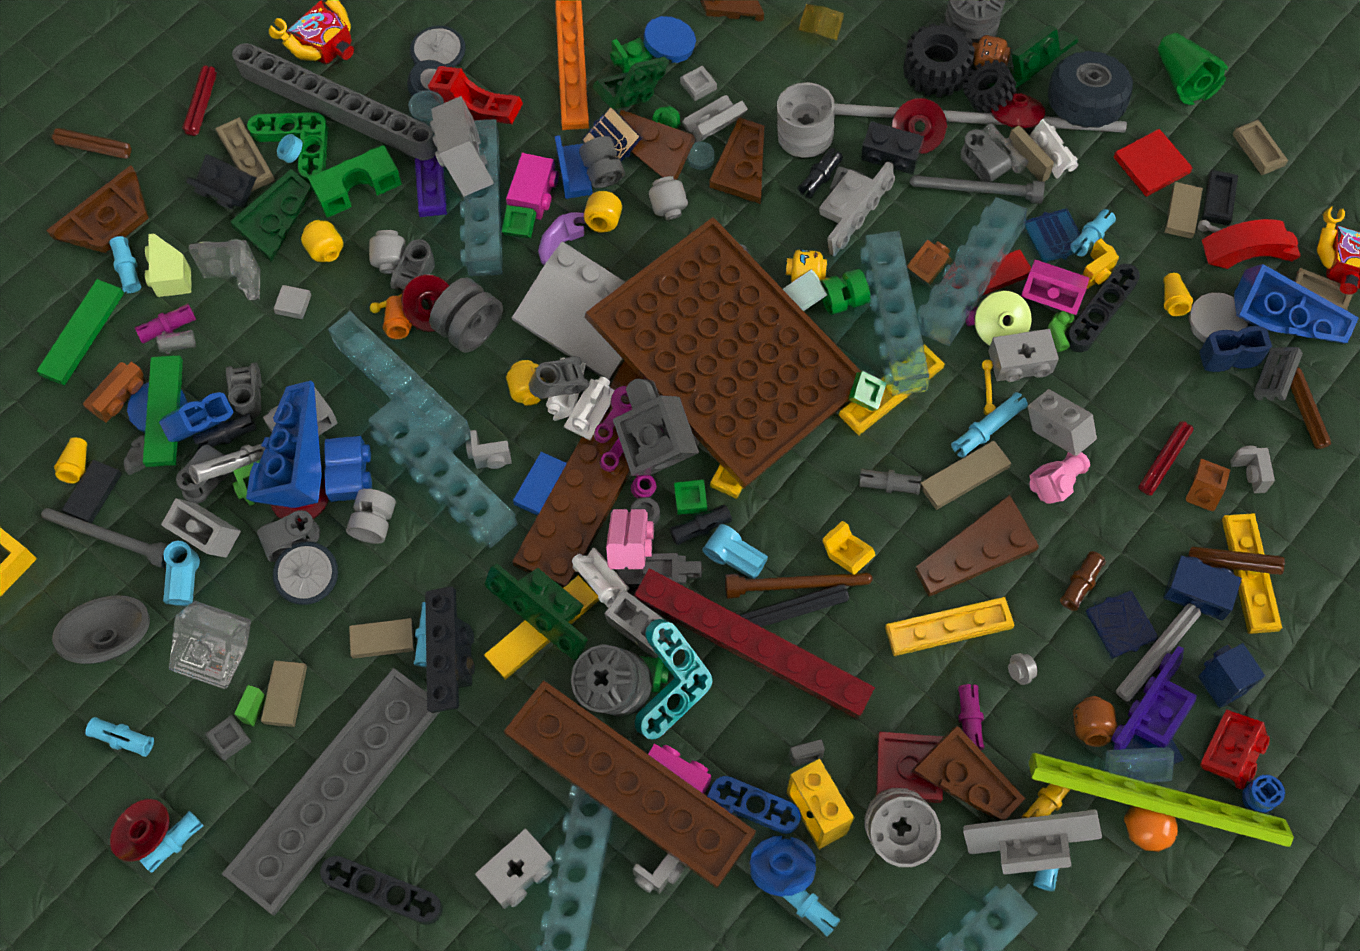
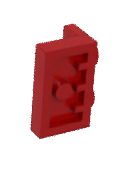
M1226 709L1200 763L1202 769L1234 780L1236 788L1243 790L1247 781L1251 782L1256 774V761L1260 753L1264 754L1269 745L1270 737L1267 735L1264 722Z

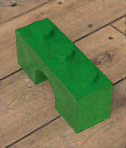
M384 145L370 149L362 155L345 160L339 165L320 171L308 178L313 193L327 218L352 207L348 192L357 184L370 185L377 196L402 185L398 169Z

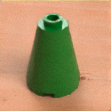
M1178 33L1167 35L1161 40L1158 46V53L1178 98L1184 104L1194 105L1195 100L1202 99L1205 101L1218 92L1226 80L1224 72L1225 70L1228 71V66L1221 58Z

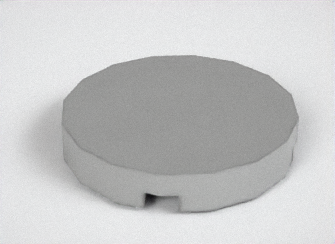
M1212 292L1202 295L1194 302L1188 314V322L1190 320V329L1193 335L1203 343L1215 331L1234 330L1238 332L1248 326L1247 321L1236 316L1234 297L1225 293Z

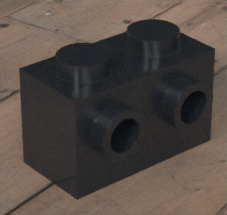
M871 121L862 146L861 160L884 166L886 162H890L893 164V169L914 175L922 151L924 136Z

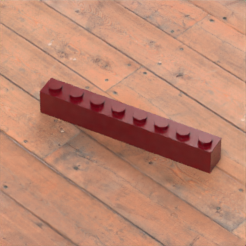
M650 568L634 594L636 599L652 611L857 720L875 689L874 686Z

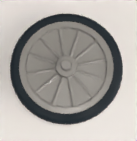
M432 26L420 31L410 45V55L415 64L423 60H435L447 67L453 68L461 62L466 50L463 37L456 30L446 26Z
M299 542L293 544L292 548H286L277 558L273 568V581L279 594L289 602L299 605L313 604L324 599L334 588L338 577V566L335 557L326 547L315 542Z

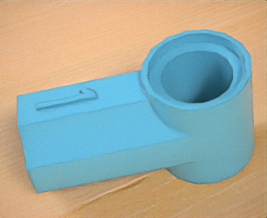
M724 524L718 526L702 549L705 555L714 562L721 565L726 563L750 579H755L760 574L768 559V556L742 541L741 536L735 530Z
M179 540L173 541L168 544L163 554L164 560L167 563L163 602L175 606H187L188 604H193L195 571L199 567L200 559L198 554L187 543ZM187 553V557L183 562L176 563L177 558L181 554Z

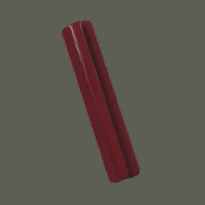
M204 65L201 68L183 124V130L188 136H197L217 75L215 68L212 66Z
M1185 421L1179 422L1138 486L1141 492L1148 496L1153 495L1194 430L1192 425L1187 424Z

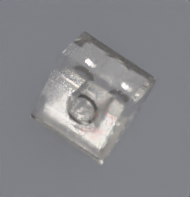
M197 601L192 602L175 616L169 670L226 689L247 648L251 620Z

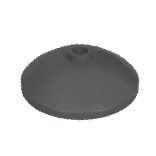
M128 596L101 597L86 602L65 615L54 629L52 642L59 656L67 661L80 664L106 662L127 653L140 642L149 628L150 616L146 606L135 598Z

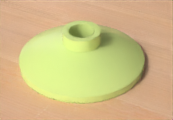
M994 292L985 297L976 310V331L979 337L989 346L993 337L1029 332L1031 326L1030 308L1026 301L1014 292ZM1006 315L1011 319L1007 326L1002 322L1003 317Z

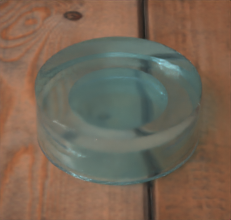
M706 142L694 143L687 157L689 165L697 170H705L711 167L714 163L713 147Z

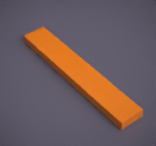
M555 0L562 130L589 129L581 0Z

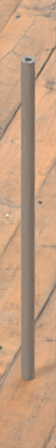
M834 104V115L894 118L899 108ZM943 110L947 122L1004 125L997 121L991 113ZM1044 117V121L1047 124L1059 129L1125 133L1127 125L1125 121H1115L1100 128H1081V126L1069 124L1060 117Z

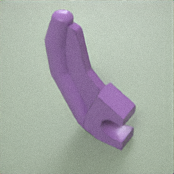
M571 212L561 215L543 233L538 249L542 265H545L562 241L565 243L568 240L572 241L584 236V226L575 225L577 223H585L584 213Z

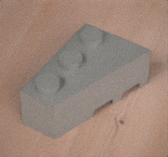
M462 96L432 108L433 120L430 121V125L435 134L432 138L438 150L435 151L436 158L441 167H447L463 197L494 184L492 176L485 167V164H487L484 154L480 156L478 145L481 144L473 116Z

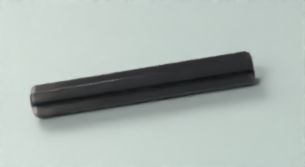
M839 584L743 613L739 616L760 627H764L849 600V594L846 586Z

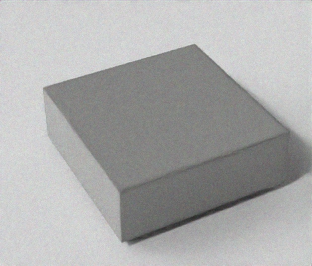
M703 66L680 77V84L694 101L717 90V83Z
M282 285L274 306L275 314L303 319L311 298L310 291Z

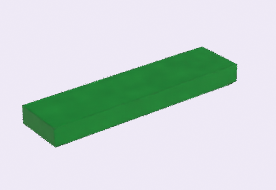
M97 279L37 369V373L44 378L65 386L124 295L123 290Z
M180 355L151 357L143 464L145 467L176 465L177 442L168 441L159 421L165 415L180 407L183 359Z

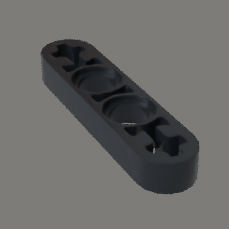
M1121 264L1113 271L1071 327L1067 336L1071 350L1085 352L1091 348L1135 289L1140 278V273L1135 266ZM1129 276L1130 278L1120 287L1118 284L1121 277ZM1105 293H1113L1117 296L1118 301L1115 303L1107 302L1103 295ZM1092 312L1099 313L1103 317V321L1100 323L1092 322L1088 314ZM1084 328H1086L1088 332L1085 339L1078 341L1076 337L1080 336Z
M339 856L328 858L321 866L320 874L322 880L333 889L421 924H433L442 915V903L432 892ZM339 864H342L341 869L345 873L352 875L351 882L340 876H337L332 881L333 876L329 873L330 869H337ZM367 875L373 876L376 882L374 889L369 893H361L358 890L359 880ZM401 887L406 893L404 901L396 906L391 905L388 902V893L393 888ZM413 893H417L414 898L417 902L427 904L428 900H432L431 905L435 908L433 913L428 912L425 917H422L423 912L411 905L410 912L406 910L412 903Z

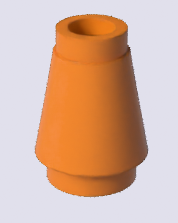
M391 296L386 301L383 330L391 339H403L408 336L412 325L402 311L401 297Z

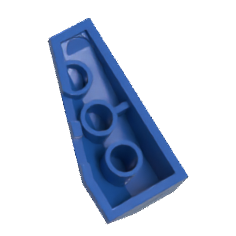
M312 381L287 386L273 417L274 422H276L270 438L265 437L261 445L265 448L259 463L254 462L250 471L246 499L249 501L290 508L318 503L322 473L315 387Z

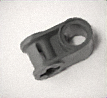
M976 129L966 134L965 145L961 149L960 156L982 182H993L1011 169L1012 164L1009 156L989 138L987 133Z
M417 239L411 241L406 246V250L391 277L390 285L392 289L398 290L400 288L404 290L408 282L415 277L431 275L435 267V260L430 245L426 241ZM419 256H425L422 259H416Z
M573 356L563 360L541 363L529 381L530 392L535 397L545 399L565 394H577L586 390L589 387V382L587 379H584L580 367L582 364L581 358ZM541 378L547 379L549 383L544 382Z
M257 362L251 363V366L241 368L226 367L228 399L236 415L242 417L250 413L252 418L255 419L259 416L262 409L260 389L262 381Z
M210 445L202 446L176 476L177 485L182 490L186 501L196 504L205 501L220 482L230 474L227 473L208 479L199 484L193 482L189 473L190 465H196L224 456V454Z
M302 510L295 511L282 519L268 523L257 532L267 559L270 562H276L279 555L286 548H292L293 544L299 542L316 543L321 534L320 527L314 522L312 516Z

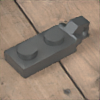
M678 553L652 554V557H646L643 569H628V567L617 569V574L629 588L639 587L649 568L680 585L686 584V579L702 578L701 561H686V556H678Z

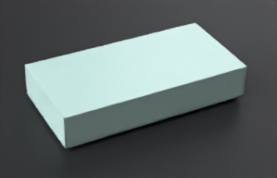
M812 269L783 288L803 311L828 295Z

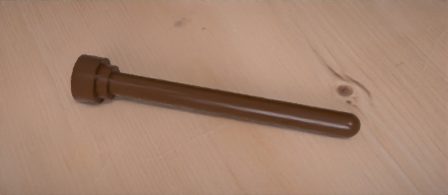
M736 573L725 574L726 598L730 599L739 598L740 595H745L746 591L833 587L839 584H844L845 586L869 585L873 578L869 573H856L855 575L850 573L745 579L744 576H739Z

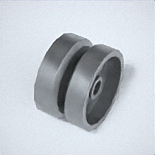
M468 277L460 278L444 290L437 299L430 313L429 323L432 329L441 336L448 338L449 342L457 349L466 353L475 350L490 337L501 319L503 306L498 299L488 292H484L483 288Z

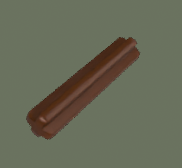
M56 128L52 134L54 143L125 159L129 158L132 152V148L127 142Z
M1297 367L1290 388L1315 448H1326L1331 445L1330 437L1301 368Z
M1194 546L1189 550V557L1198 558L1203 564L1211 567L1278 575L1284 572L1285 559L1282 556Z

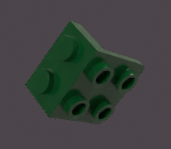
M660 57L635 63L627 73L596 80L593 89L600 96L601 100L607 103L613 110L629 107L641 102L645 103L654 95V88L658 81L664 77L669 60L666 57Z

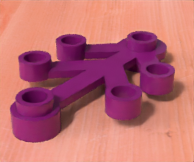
M627 386L619 387L613 392L610 400L613 409L605 421L595 428L594 438L600 443L608 442L613 435V428L615 426L613 419L632 410L631 404H624L621 401L622 396L628 397L626 392ZM598 430H607L608 436L601 437L598 434ZM619 438L611 450L604 453L600 459L601 468L607 472L616 469L619 464V458L624 452ZM607 457L612 458L614 465H606L604 459ZM636 475L631 484V492L637 499L650 498L656 490V482L650 475ZM640 482H648L650 488L648 490L642 489Z

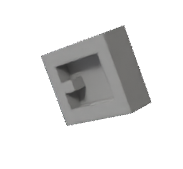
M1244 446L1237 450L1230 460L1231 467L1247 466V480L1249 483H1252L1254 493H1266L1275 481L1268 448Z

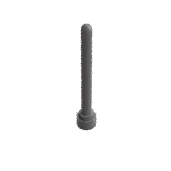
M912 176L910 178V184L914 187L1023 196L1025 200H1030V203L1042 204L1045 188L1044 181L1034 180L1032 183H1027V185H1015L926 176Z
M49 508L41 512L42 518L47 521L145 555L152 565L166 569L167 563L163 555L165 548L168 546L166 543L159 542L158 544L153 543L151 545Z

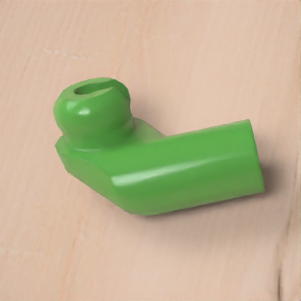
M1065 311L1057 312L1047 327L1051 331L1057 352L1065 351L1070 347L1065 332L1070 323L1074 321V315Z

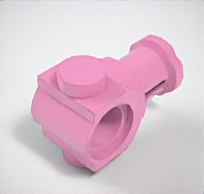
M1068 452L1063 461H1055L1040 466L1029 475L1031 490L1038 494L1040 501H1044L1047 504L1063 502L1074 492L1073 485L1075 484L1076 476L1088 471L1090 467L1089 459L1082 452L1077 456Z

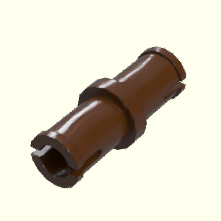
M1090 551L1080 569L1074 571L1070 577L1072 582L1060 598L1061 604L1065 608L1076 611L1087 591H1092L1096 584L1095 578L1106 563L1105 558L1101 554Z

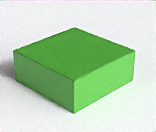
M248 685L234 715L242 723L254 727L264 706L266 696L259 688Z

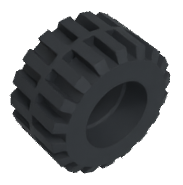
M935 23L929 24L928 28L925 26L920 27L918 32L915 31L911 35V39L907 43L903 64V74L905 78H908L907 83L910 86H915V91L919 93L923 91L929 97L931 94L936 95V97H942V94L950 96L953 95V91H960L963 83H966L964 81L965 77L969 76L974 58V47L971 46V39L965 38L966 33L964 31H957V27L953 25L948 27L946 23H940L937 26ZM931 58H939L946 62H936L931 60Z

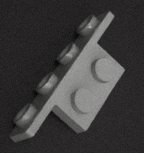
M886 162L874 179L849 169L819 207L820 215L839 223L827 238L830 255L836 256L840 249H844L847 246L853 232L861 228L867 214L877 207L885 191H889L895 181L892 163Z
M1096 810L965 825L963 827L968 853L977 854L1000 851L1003 874L1072 867L1069 843L1102 838L1098 812Z

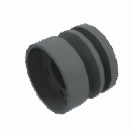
M948 0L944 23L948 27L952 25L957 27V31H964L966 33L965 38H970L972 45L973 42L978 43L983 35L996 37L1005 0Z
M602 644L590 647L579 656L573 666L571 684L573 693L579 703L590 711L622 717L633 714L644 706L651 693L652 677L649 667L640 656L616 646ZM605 674H608L606 678H607V680L609 681V683H608L607 685H605V683H606V679L604 678Z

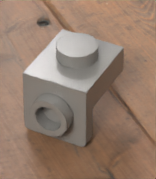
M470 431L471 441H466L468 459L474 458L477 469L485 467L498 469L506 464H512L508 441L480 444L477 431Z
M667 854L653 875L636 863L632 869L633 874L636 876L634 882L648 893L655 890L660 894L668 882L673 885L684 871V867L681 866V862L670 854Z

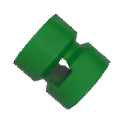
M859 268L843 273L841 278L835 275L820 280L828 294L822 298V301L829 315L844 312L848 309L849 305L852 308H857L870 303L869 286L863 272Z

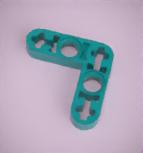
M656 619L648 625L646 639L675 678L639 711L634 721L637 732L652 740L661 737L708 692L712 685V676L709 670L676 626L663 619ZM660 629L665 630L663 634L668 641L672 642L670 645L659 639L660 634L658 631ZM683 649L685 660L682 664L675 666L673 656L676 651ZM696 674L699 675L697 678L699 684L697 686L693 685L695 682L693 677ZM682 686L686 687L685 691L681 690ZM677 693L680 697L679 705L675 709L669 710L667 706L668 699L671 695ZM658 709H660L663 713H665L666 716H665V717L661 716L662 713L659 712ZM649 718L654 719L652 721L654 724L652 729L648 728L649 723L647 721Z

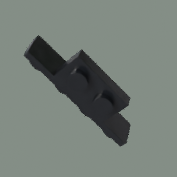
M450 586L430 590L425 593L427 710L431 713L457 709L459 707V687L472 686V675L475 672V664L471 656L474 634L470 625L457 618L456 589Z

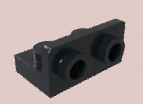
M206 154L197 178L188 177L186 183L194 186V192L207 198H210L211 195L218 198L216 203L226 208L232 209L233 205L244 208L257 177L212 155Z

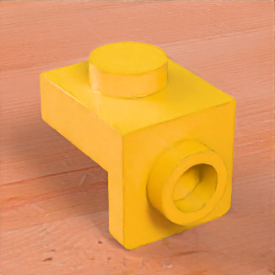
M1101 238L1095 241L1090 253L1095 261L1088 264L1082 274L1090 278L1087 289L1095 283L1100 285L1110 277L1119 259L1114 248L1106 244Z
M841 521L834 529L830 530L822 540L829 559L853 575L875 556L873 547L852 535L849 525L844 521Z

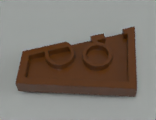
M621 110L619 116L639 136L628 151L635 157H638L662 178L673 176L674 180H677L695 142L694 135ZM613 126L611 132L618 140H621L622 146L626 147V138H623V134Z
M738 118L709 181L710 188L761 204L764 125Z
M958 726L953 727L910 771L997 821H1005L1025 799Z

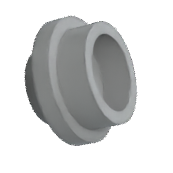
M1021 653L1011 656L1008 665L1010 676L1021 685L1030 683L1037 676V666L1034 659L1028 654L1023 655Z

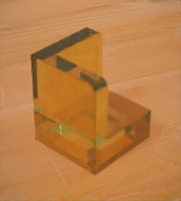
M806 4L799 30L837 40L844 13L823 6Z

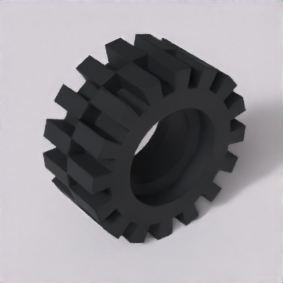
M988 60L985 61V66H981V64L976 65L978 68L976 71L971 69L969 71L971 76H966L964 79L966 83H963V89L974 109H977L978 112L984 110L985 113H990V109L993 108L995 112L999 110L998 106L1000 104L1003 107L1007 105L1006 99L1012 100L1013 96L1011 93L1016 92L1015 86L1017 85L1004 62L1001 61L999 63L998 60H993L991 64ZM996 82L993 87L983 91L987 85Z

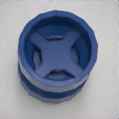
M1261 775L1243 789L1242 801L1247 809L1265 814L1280 805L1284 800L1285 790L1282 783L1276 777Z

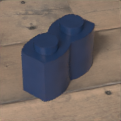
M1250 326L1238 332L1234 330H1219L1211 333L1199 353L1204 370L1221 372L1230 369L1232 366L1246 369L1259 365L1271 349L1272 344L1267 328Z

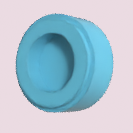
M292 134L283 137L277 148L278 158L287 163L295 161L302 150V140Z

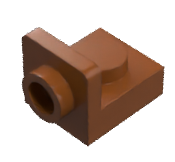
M927 239L906 267L931 285L945 265H950L953 262L952 258L948 255L951 250L939 241L933 244Z
M1201 459L1197 466L1192 486L1186 496V501L1209 511H1214L1225 492L1230 469Z

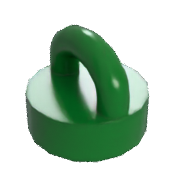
M671 106L661 107L653 114L652 121L675 129L681 126L680 115Z

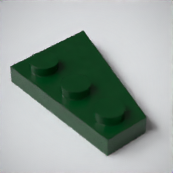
M290 169L231 221V226L272 262L309 198L312 188L295 171Z

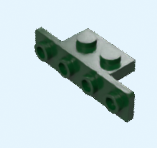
M1048 25L1011 53L1013 64L1008 68L1016 81L1017 86L1015 88H1018L1079 42L1078 36L1063 30H1057V27ZM996 82L987 85L986 90L993 87Z
M497 563L490 567L484 583L485 587L531 624L539 633L555 644L562 652L576 661L582 654L588 639L572 626L569 621L581 613L584 605L539 568H536L518 581Z

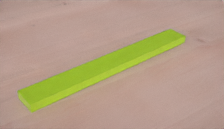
M1032 753L1029 760L1031 777L1034 780L1287 847L1291 846L1294 839L1287 821L1283 818L1037 753Z

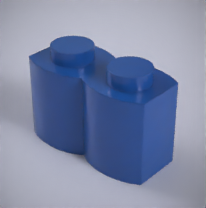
M212 393L199 401L189 402L165 415L159 423L168 441L178 442L195 433L204 432L227 420L233 414V410L224 393Z
M361 436L325 439V489L330 502L355 500L359 490L372 488L371 474L366 472V462L371 461L370 446L364 443Z

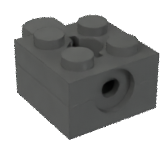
M635 379L631 381L626 388L632 410L613 419L631 475H652L698 454L699 451L680 397L659 396L653 380Z

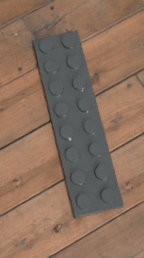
M393 668L225 869L222 875L275 916L440 713H431L427 710V692Z

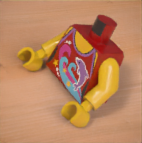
M320 0L287 31L285 21L279 18L274 23L281 31H277L273 26L269 28V35L274 39L281 38L283 40L282 44L300 60L319 61L323 64H329L337 55L344 60H348L354 53V47L350 45L352 41L349 33L351 29L350 21L346 10L339 0H327L326 2Z
M1330 207L1323 213V220L1327 224L1326 228L1322 227L1317 253L1323 266L1326 267L1328 279L1340 282L1339 289L1342 293L1348 295L1355 294L1358 288L1360 289V232L1342 226H1337L1335 229L1336 223L1344 219L1345 211L1343 208L1340 209L1337 213V219H1333L1331 217L1332 207Z

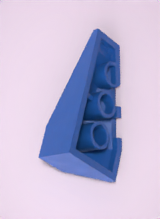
M1264 264L1245 269L1234 293L1236 316L1254 326L1267 328L1268 331L1346 344L1359 317Z

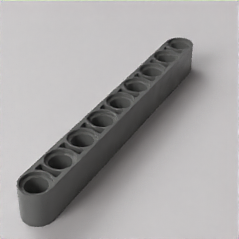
M242 43L233 49L232 56L240 75L244 79L414 158L429 160L435 156L437 148L432 138L434 134L431 127L252 44Z

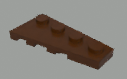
M1009 495L916 566L915 572L928 597L1033 553L1037 551L1039 545Z

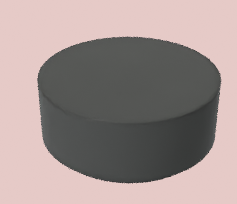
M639 498L630 507V511L631 509H645L648 512V521H653L654 526L660 519L659 505L651 498Z

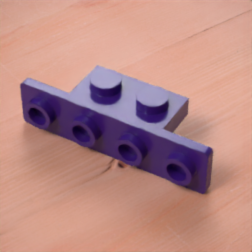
M1177 646L1173 654L1167 653L1159 667L1162 671L1157 678L1152 676L1144 689L1146 695L1141 702L1136 700L1128 713L1129 721L1125 726L1120 724L1112 737V741L1115 743L1114 755L1120 757L1135 734L1165 750L1197 698V695L1170 682L1182 663L1184 648Z

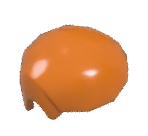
M1131 805L1124 817L1129 839L1145 851L1160 852L1170 847L1176 840L1178 826L1174 816Z

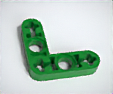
M315 112L258 114L248 120L247 128L253 140L257 142H280L288 134H292L302 140V150L298 157V172L300 177L309 185V177L326 170L328 126L323 115ZM287 123L295 125L290 131L281 130V127ZM311 145L320 146V149L315 153L306 152V149ZM310 163H313L315 170H313L312 174H307L311 171Z

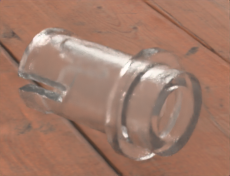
M193 330L170 334L164 331L162 335H157V344L160 352L170 354V351L196 348Z

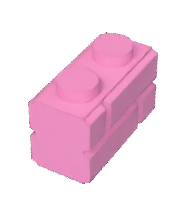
M613 509L611 512L606 545L607 564L610 569H625V567H628V569H643L646 557H652L653 521H648V512L645 509H631L630 512L627 509Z

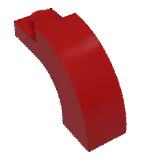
M439 66L427 86L442 104L462 96L473 116L475 124L493 129L497 122L513 124L523 105L519 96L492 93L478 87L467 78L461 68Z
M1263 219L1247 221L1226 227L1202 239L1208 264L1226 269L1246 259L1259 256H1271L1290 262L1301 256L1296 236L1293 232L1287 231L1284 222L1280 220Z

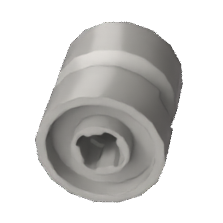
M359 490L353 506L356 512L350 515L346 528L347 534L360 541L375 544L383 543L389 528L386 520L392 517L396 504L395 499L378 490Z

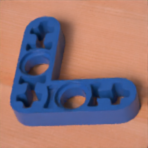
M723 776L716 779L707 796L731 814H737L779 833H792L800 823V810L795 804L732 777ZM726 785L731 786V793L740 796V790L745 791L741 807L735 806L737 799L732 796H727L725 800L721 799L720 792L717 789H724ZM755 796L760 797L765 803L764 810L756 814L750 812L746 807L748 799ZM770 803L776 804L774 811L784 814L785 810H789L791 818L795 820L794 823L788 821L786 826L780 824L781 818L774 814L771 815V820L766 819Z

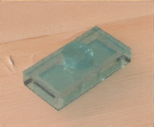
M1171 747L1106 750L1105 772L1143 782L1172 781L1175 753Z

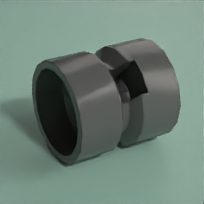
M597 137L580 147V157L584 166L588 168L587 174L594 188H605L623 179L625 170L621 160L616 157L617 150L610 137Z

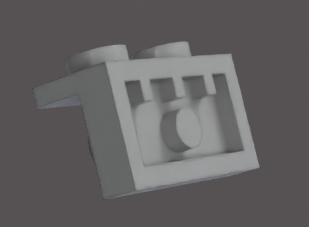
M724 95L684 118L682 123L687 132L694 135V143L697 144L737 121L748 109L743 101L733 105L729 97Z

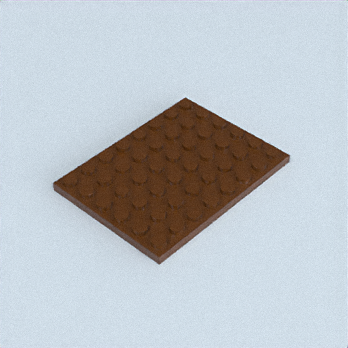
M714 217L586 311L584 316L641 379L653 380L655 382L659 396L680 397L692 434L743 489L850 401L848 397L856 373L861 372Z

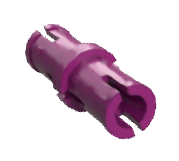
M187 303L166 314L163 312L158 314L157 318L136 326L135 330L144 344L167 333L170 335L174 333V329L195 321L196 317Z
M971 684L961 685L958 687L961 713L958 715V722L962 724V731L980 750H984L981 722L984 721V714L980 712L979 686L974 684L971 688Z

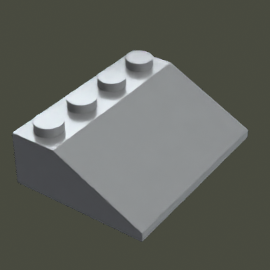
M562 241L545 263L514 313L512 320L567 356L580 357L582 363L586 364L585 367L600 377L610 380L623 362V359L584 316L586 311L623 285L625 281Z

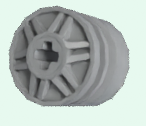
M807 82L792 85L780 94L777 101L778 142L783 150L793 156L805 158L824 153L831 146L834 139L835 106L834 98L829 90L821 85Z
M890 788L880 792L868 805L865 813V831L875 851L886 862L897 867H915L926 862L936 852L941 839V826L935 811L918 793L906 788ZM900 817H902L907 825L901 826L899 831H897L893 822H899Z

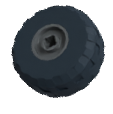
M1092 51L1073 53L1058 62L1053 70L1048 87L1049 104L1057 115L1069 124L1081 126V128H1100L1117 121L1126 112L1132 95L1133 80L1124 64H1121L1113 56Z

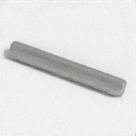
M1190 603L1183 608L1116 689V694L1127 702L1134 697L1161 664L1165 655L1171 652L1199 618L1201 611Z

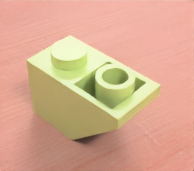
M149 234V246H145V256L149 263V270H145L147 286L152 287L157 297L191 293V268L184 255L157 235Z

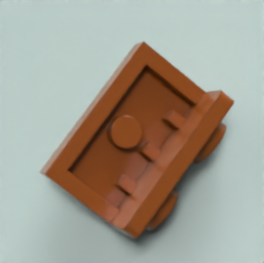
M120 362L83 402L84 407L107 423L112 416L119 413L127 399L135 394L143 385L145 378L141 368L133 362H130L128 365Z

